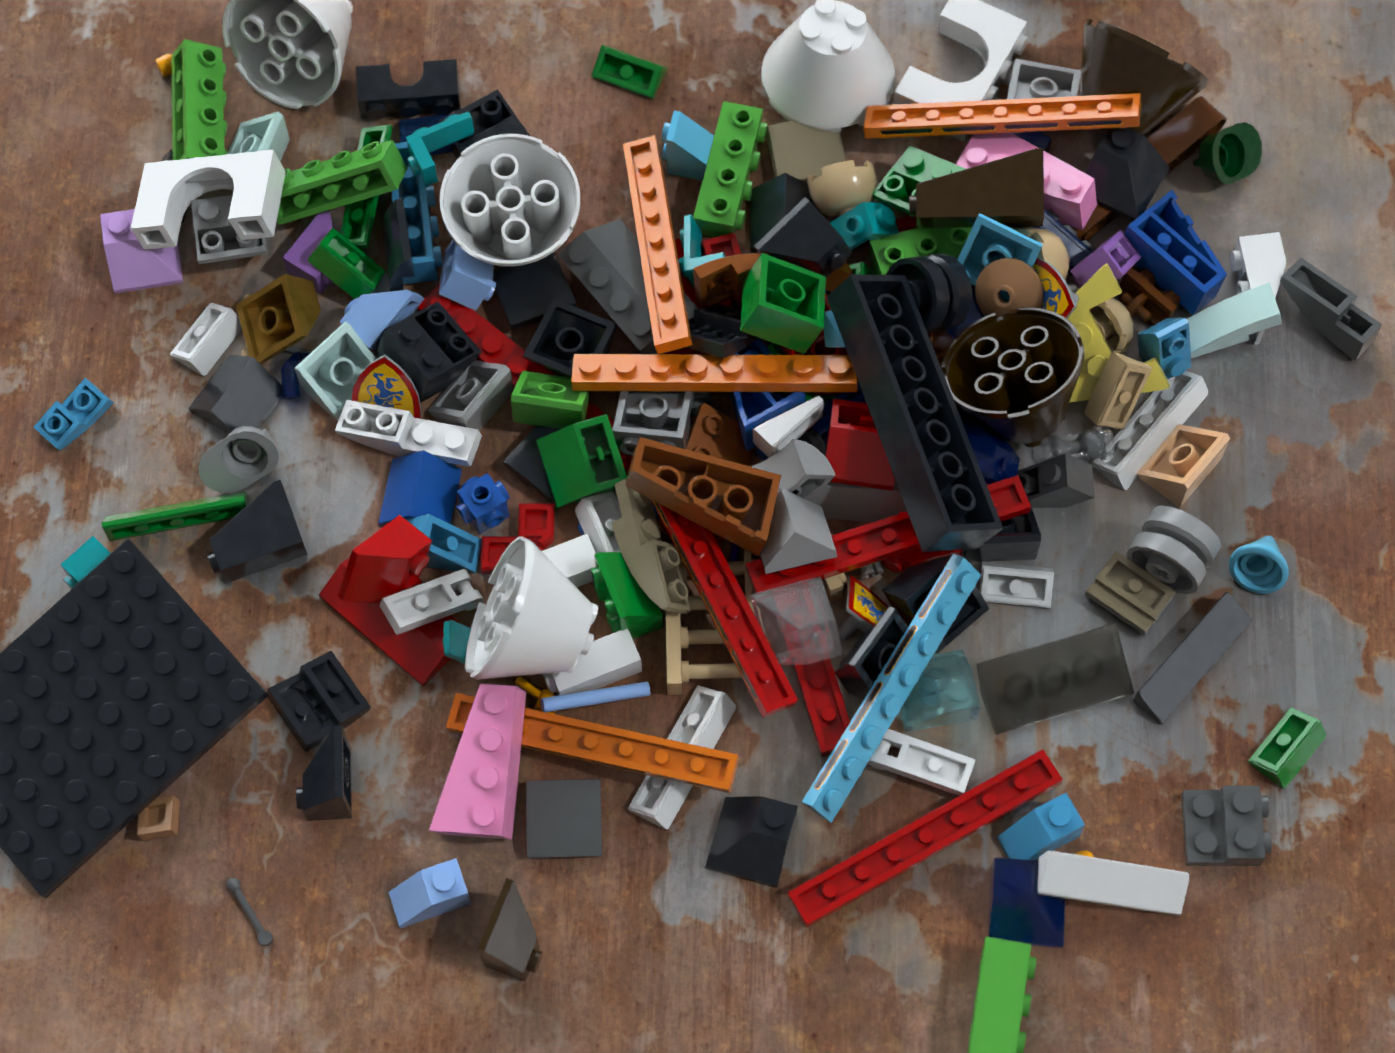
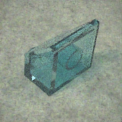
M963 650L933 654L918 682L900 709L905 732L977 720L980 702L973 671Z

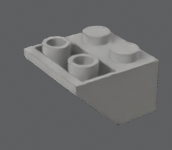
M233 194L191 201L198 264L268 254L269 237L241 240L230 223L228 216Z

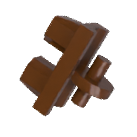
M1131 267L1119 284L1122 293L1116 296L1127 306L1126 309L1129 311L1131 318L1133 319L1138 316L1150 326L1171 318L1181 301L1180 297L1172 290H1166L1163 293L1158 291L1154 287L1156 283L1155 275L1148 269L1144 268L1135 271Z

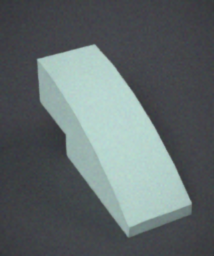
M1270 283L1227 298L1186 319L1189 322L1191 359L1248 341L1249 334L1282 324L1281 314Z

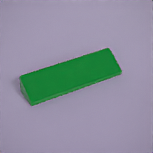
M389 124L362 128L357 151L374 141L379 143L390 141L393 126ZM379 195L345 206L340 234L361 251L369 246Z
M243 491L105 517L101 522L102 528L108 539L114 541L233 519L249 505L247 492Z

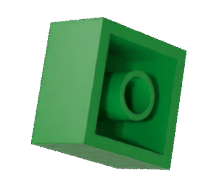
M762 253L743 280L740 331L805 354L824 328L826 277Z

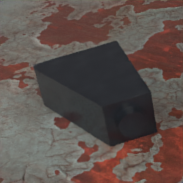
M281 480L273 482L209 540L214 552L207 554L214 574L221 572L226 583L308 555Z

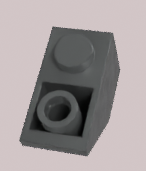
M1066 453L1010 473V477L1019 476L1032 508H1067L1094 498L1092 465Z

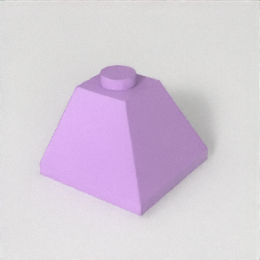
M135 209L100 214L103 245L115 294L183 283L178 241L176 247L144 250L131 230Z

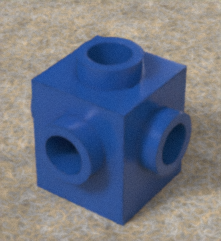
M488 473L480 478L478 476L470 478L457 491L460 504L456 508L467 525L472 523L479 535L488 529L498 526L506 518L510 517L507 500L510 499V496L504 485L500 481L494 483Z

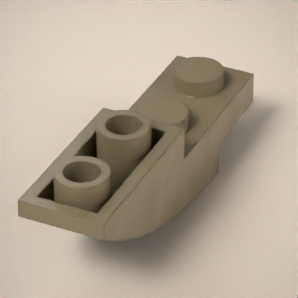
M623 479L614 484L622 518L612 522L616 541L622 556L639 586L662 610L686 614L691 609L688 601V589L684 584L679 564L680 557L676 547L672 543L662 542L661 529L657 523L652 500L625 486L627 479Z

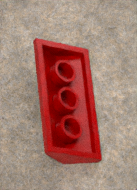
M349 557L340 564L319 593V597L424 687L451 659L444 655V622L449 620L460 622L449 615L396 635L380 608V604L342 601L338 597Z

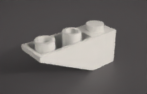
M1280 232L1238 237L1234 250L1230 252L1232 271H1237L1239 278L1237 294L1270 283L1276 297L1280 279L1287 263ZM1265 330L1252 333L1254 345L1260 343Z

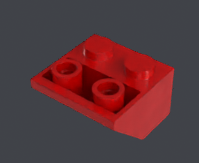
M833 398L825 457L828 459L836 475L830 482L893 491L895 477L867 403Z

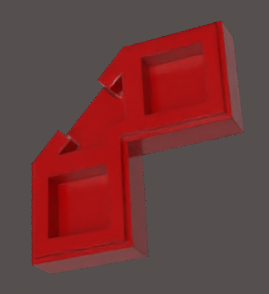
M519 503L518 536H482L481 573L492 574L506 548L517 537L522 536L530 539L541 551L554 542L555 504Z

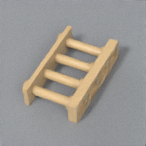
M744 549V561H727L734 576L744 575V596L753 611V590L746 571V563L758 560L759 558L751 557V552ZM680 559L679 564L683 580H687V577H690L682 559ZM688 596L691 610H707L701 596ZM666 610L668 695H682V683H689V679L742 678L735 663L689 664V661H681V648H688V645L725 643L718 629L688 630V626L681 627V614L684 613Z

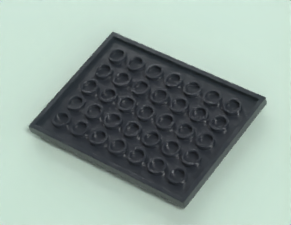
M129 539L124 541L0 653V848L44 898H48L269 696L257 680Z

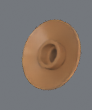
M1002 258L988 264L978 276L975 286L976 301L984 316L996 313V316L999 317L1017 313L1016 308H1041L1043 304L1044 291L1038 274L1030 265L1018 259ZM1001 290L1009 293V301H1004L1001 298Z

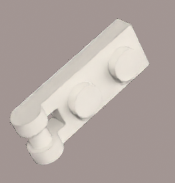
M462 569L384 597L379 606L394 632L398 635L463 610H473L478 607L479 602L483 603L484 599L480 592L474 590L470 582L472 579L467 570ZM458 590L460 595L456 596L454 591Z
M888 729L867 765L875 769L887 770L960 796L966 790L976 759ZM890 747L900 749L897 758L887 755Z

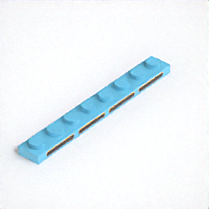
M956 554L951 556L804 797L802 803L820 818L832 823L980 579L981 574L964 557Z

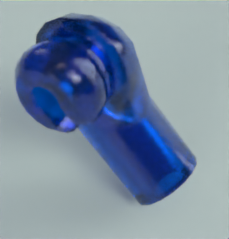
M301 352L293 353L282 366L283 399L301 397L295 367L310 354L309 352L302 354Z

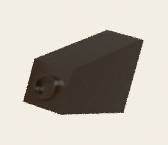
M1043 148L1032 149L917 183L916 196H909V217H916L917 228H972L979 213L1007 227H1043Z

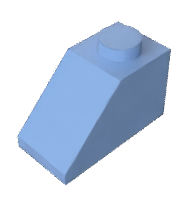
M452 240L443 256L439 294L476 311L482 301H488L496 286V282L492 281L494 266L469 255Z
M410 290L360 295L359 298L353 299L347 305L344 311L345 315L340 320V323L348 322L368 348L377 351L385 329L411 316L424 298Z
M457 858L420 870L388 892L400 928L471 905Z

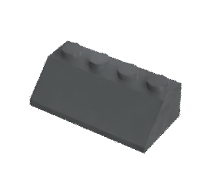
M621 219L583 231L558 256L643 354H658L653 341L637 237ZM684 293L688 322L693 324L694 310L698 309V307Z

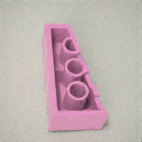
M1010 132L974 134L956 165L968 169L1038 147ZM1043 151L1044 209H1051L1056 213L1061 224L1083 230L1097 206L1094 178Z
M493 684L479 685L429 831L440 835L512 840L526 692L519 687Z

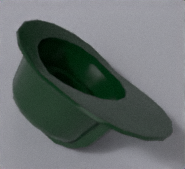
M1243 122L1207 136L1200 145L1199 158L1193 161V165L1201 167L1205 176L1210 179L1219 180L1225 185L1232 184L1251 175L1256 171L1262 156V141L1258 131L1253 125Z

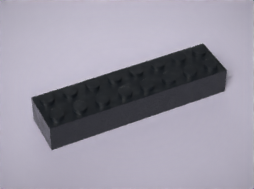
M851 274L827 296L921 549L923 552L977 549L1000 532L1003 526L906 276Z

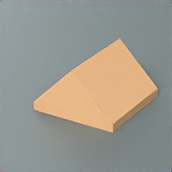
M1178 424L1136 474L1139 479L1180 508L1222 459L1230 437L1227 433Z

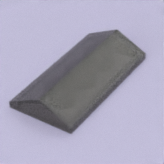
M1116 623L976 664L981 697L996 735L1134 694Z

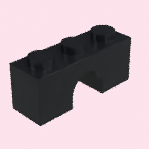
M457 59L423 61L422 78L410 86L398 85L393 81L390 64L356 66L357 103L361 118L379 120L389 116L415 117L419 114L430 113L447 115L461 109Z

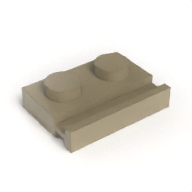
M1115 551L1097 575L1095 581L1086 590L1085 596L1145 636L1172 600L1176 591Z

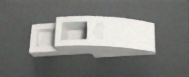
M346 400L335 429L336 433L392 455L401 457L424 450L448 463L468 467L472 465L482 438L478 429L414 418L410 411Z

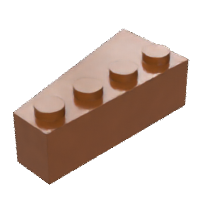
M639 437L625 486L759 556L767 542L781 475Z

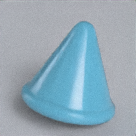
M1264 536L1250 544L1240 546L1232 553L1229 559V571L1232 578L1242 588L1258 594L1273 593L1281 589L1288 580V564L1272 536Z

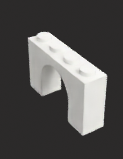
M948 0L940 14L938 33L975 50L982 58L985 69L972 80L962 83H951L909 66L895 90L893 105L995 100L999 92L998 83L1001 79L1007 80L1014 65V62H1012L1014 55H1021L1028 42V37L1025 36L1027 22L980 0ZM969 134L953 135V137L965 142Z
M274 150L145 163L131 230L144 250L176 247L182 218L191 201L213 190L229 189L233 190L228 219L241 240L274 237L286 171Z
M588 534L542 551L575 587L594 581L590 569L595 568L594 554L596 553ZM628 629L593 641L588 654L579 655L576 667L572 673H544L543 677L550 692H557V695L596 690L642 672V664Z

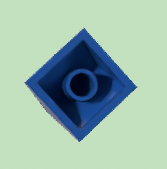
M424 450L392 459L378 523L379 526L384 527L398 515H401L404 519H410L425 514L433 515L452 524L462 469Z

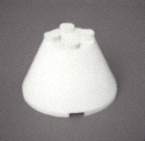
M230 0L225 8L222 21L224 43L226 47H231L238 61L234 65L238 72L262 96L288 108L300 109L302 106L311 105L316 107L325 102L334 93L339 84L351 30L353 6L349 0Z
M817 0L813 6L809 7L771 44L763 60L761 80L762 86H764L769 96L770 104L788 121H796L824 131L841 132L843 127L858 123L859 126L864 125L867 106L887 105L894 90L895 69L891 56L866 21L864 12L841 1Z
M500 134L482 139L461 152V157L453 164L450 170H447L440 191V209L447 231L455 243L466 253L478 260L493 265L521 266L547 257L567 240L579 216L580 188L573 168L560 152L557 153L552 148L543 144L542 140L521 134Z
M522 536L517 537L506 548L488 580V583L493 584L494 587L487 604L479 602L472 623L466 649L465 669L466 672L471 673L470 677L475 679L556 672L572 673L576 667L579 655H587L593 643L594 635L589 633V629L597 616L598 605L591 603L530 539Z

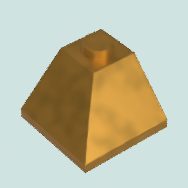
M283 274L236 304L249 356L253 357L261 365L306 338L321 313L313 281L288 274Z

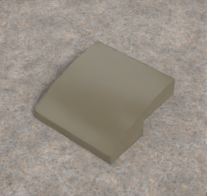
M796 121L778 123L767 127L766 135L775 177L787 173L807 183L809 175L815 178L821 176L820 168L846 161L840 132L824 131Z

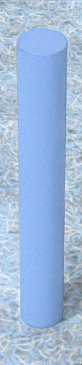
M646 681L541 698V708L543 712H551L650 696V685Z

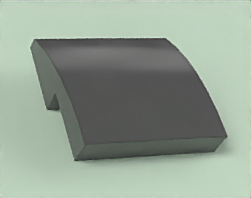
M601 779L527 780V858L602 856Z

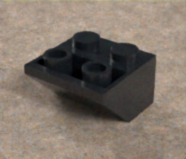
M498 89L451 114L460 115L469 112L474 126V134L449 144L457 160L461 157V152L466 148L490 136L500 134L530 136ZM447 117L440 120L439 123L443 122Z
M436 302L385 329L376 354L378 357L387 355L406 372L419 394L421 403L445 390L480 356L482 351L439 302Z

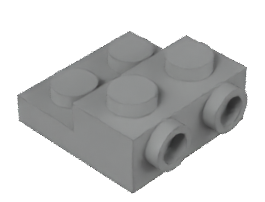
M1015 59L1007 99L1077 96L1081 70Z

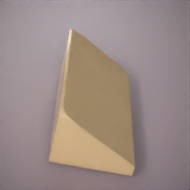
M1112 352L1085 408V415L1096 425L1124 430L1153 368L1140 361Z

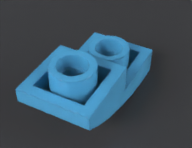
M84 378L62 404L56 401L35 424L34 428L54 447L61 450L91 427L114 402L91 381Z

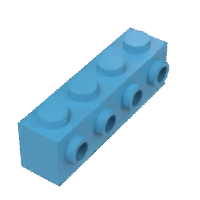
M407 142L395 143L408 169L398 189L391 191L392 201L403 198L415 275L402 278L403 284L438 280L436 267H443L441 248L440 246L434 247L433 237L439 236L437 216H431L430 207L436 206L434 186L425 187L420 175L413 176L406 159L410 157Z

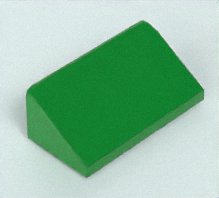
M601 45L591 77L653 99L666 74L667 67L621 50Z
M333 227L308 257L309 263L354 299L359 298L360 295L370 294L386 273L381 266Z
M1291 707L1248 760L1249 764L1275 784L1285 789L1326 738V732L1321 720Z

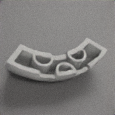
M792 439L779 452L763 462L752 466L753 468L781 475L778 491L783 488L795 495L802 496L806 500L820 491L836 476L828 459L816 447L797 439Z

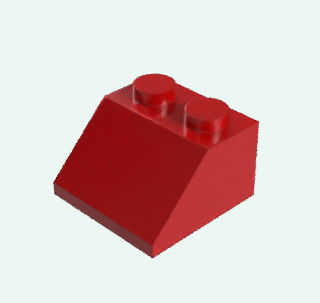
M398 515L352 550L338 597L342 601L380 604L384 597L420 585L422 582L419 579L421 572L430 559L427 555L432 540L401 515Z

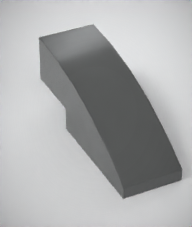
M1301 257L1281 276L1280 282L1303 314L1326 338L1356 361L1375 341L1382 324L1354 305L1358 297L1356 294Z

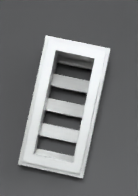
M817 396L753 429L754 444L770 458L784 448L792 439L801 437L823 417L824 400Z

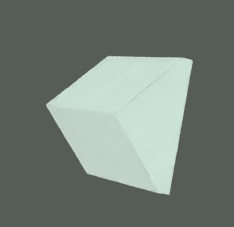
M275 112L240 123L228 154L274 150L281 161L290 140L283 115Z
M344 322L295 367L301 389L335 420L339 421L346 400L352 399L353 386L359 374L376 358L350 324Z

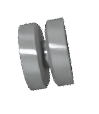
M1168 506L1152 508L1142 526L1143 532L1136 535L1127 551L1128 559L1171 587L1176 593L1191 594L1196 592L1206 575L1205 568L1212 565L1222 547L1219 537L1200 519L1185 511Z

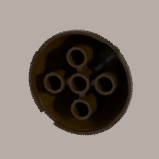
M1092 19L1086 20L1083 28L1080 96L1140 93V126L1128 128L1146 135L1206 87L1209 80L1204 74L1186 62L1182 65L1167 58L1169 55L1168 51L1108 23L1099 21L1097 26L1094 27L1091 25ZM1100 128L1099 130L1105 132L1106 128Z
M1020 307L1016 308L1017 313L999 317L996 316V313H992L972 323L953 340L942 361L944 377L954 403L1008 441L1022 443L1026 447L1039 446L1044 438L1050 436L1058 429L1066 417V410L1084 362V347L1081 336L1068 319L1050 310Z

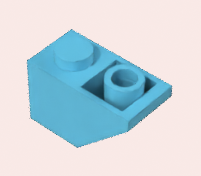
M679 111L673 112L671 123L665 122L661 136V143H664L662 160H667V174L703 181L714 135Z

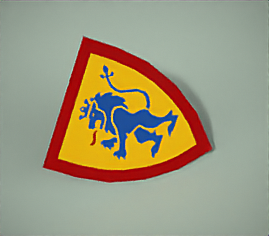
M1037 257L1032 268L1038 274L1043 285L1044 299L1041 308L1056 312L1068 319L1077 307L1079 297L1076 292L1078 289L1074 284L1068 285L1061 273L1051 263Z
M383 355L369 363L359 374L353 386L351 401L410 411L414 418L421 419L419 394L412 380L387 355Z
M851 575L848 577L846 611L851 615L836 630L837 635L845 641L858 628L866 633L889 608L875 593Z

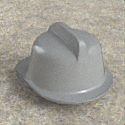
M253 426L235 428L226 438L210 447L202 455L199 462V476L203 483L214 491L221 493L238 492L268 475L276 468L279 461L278 449L274 442L269 439V433L266 429L260 430Z

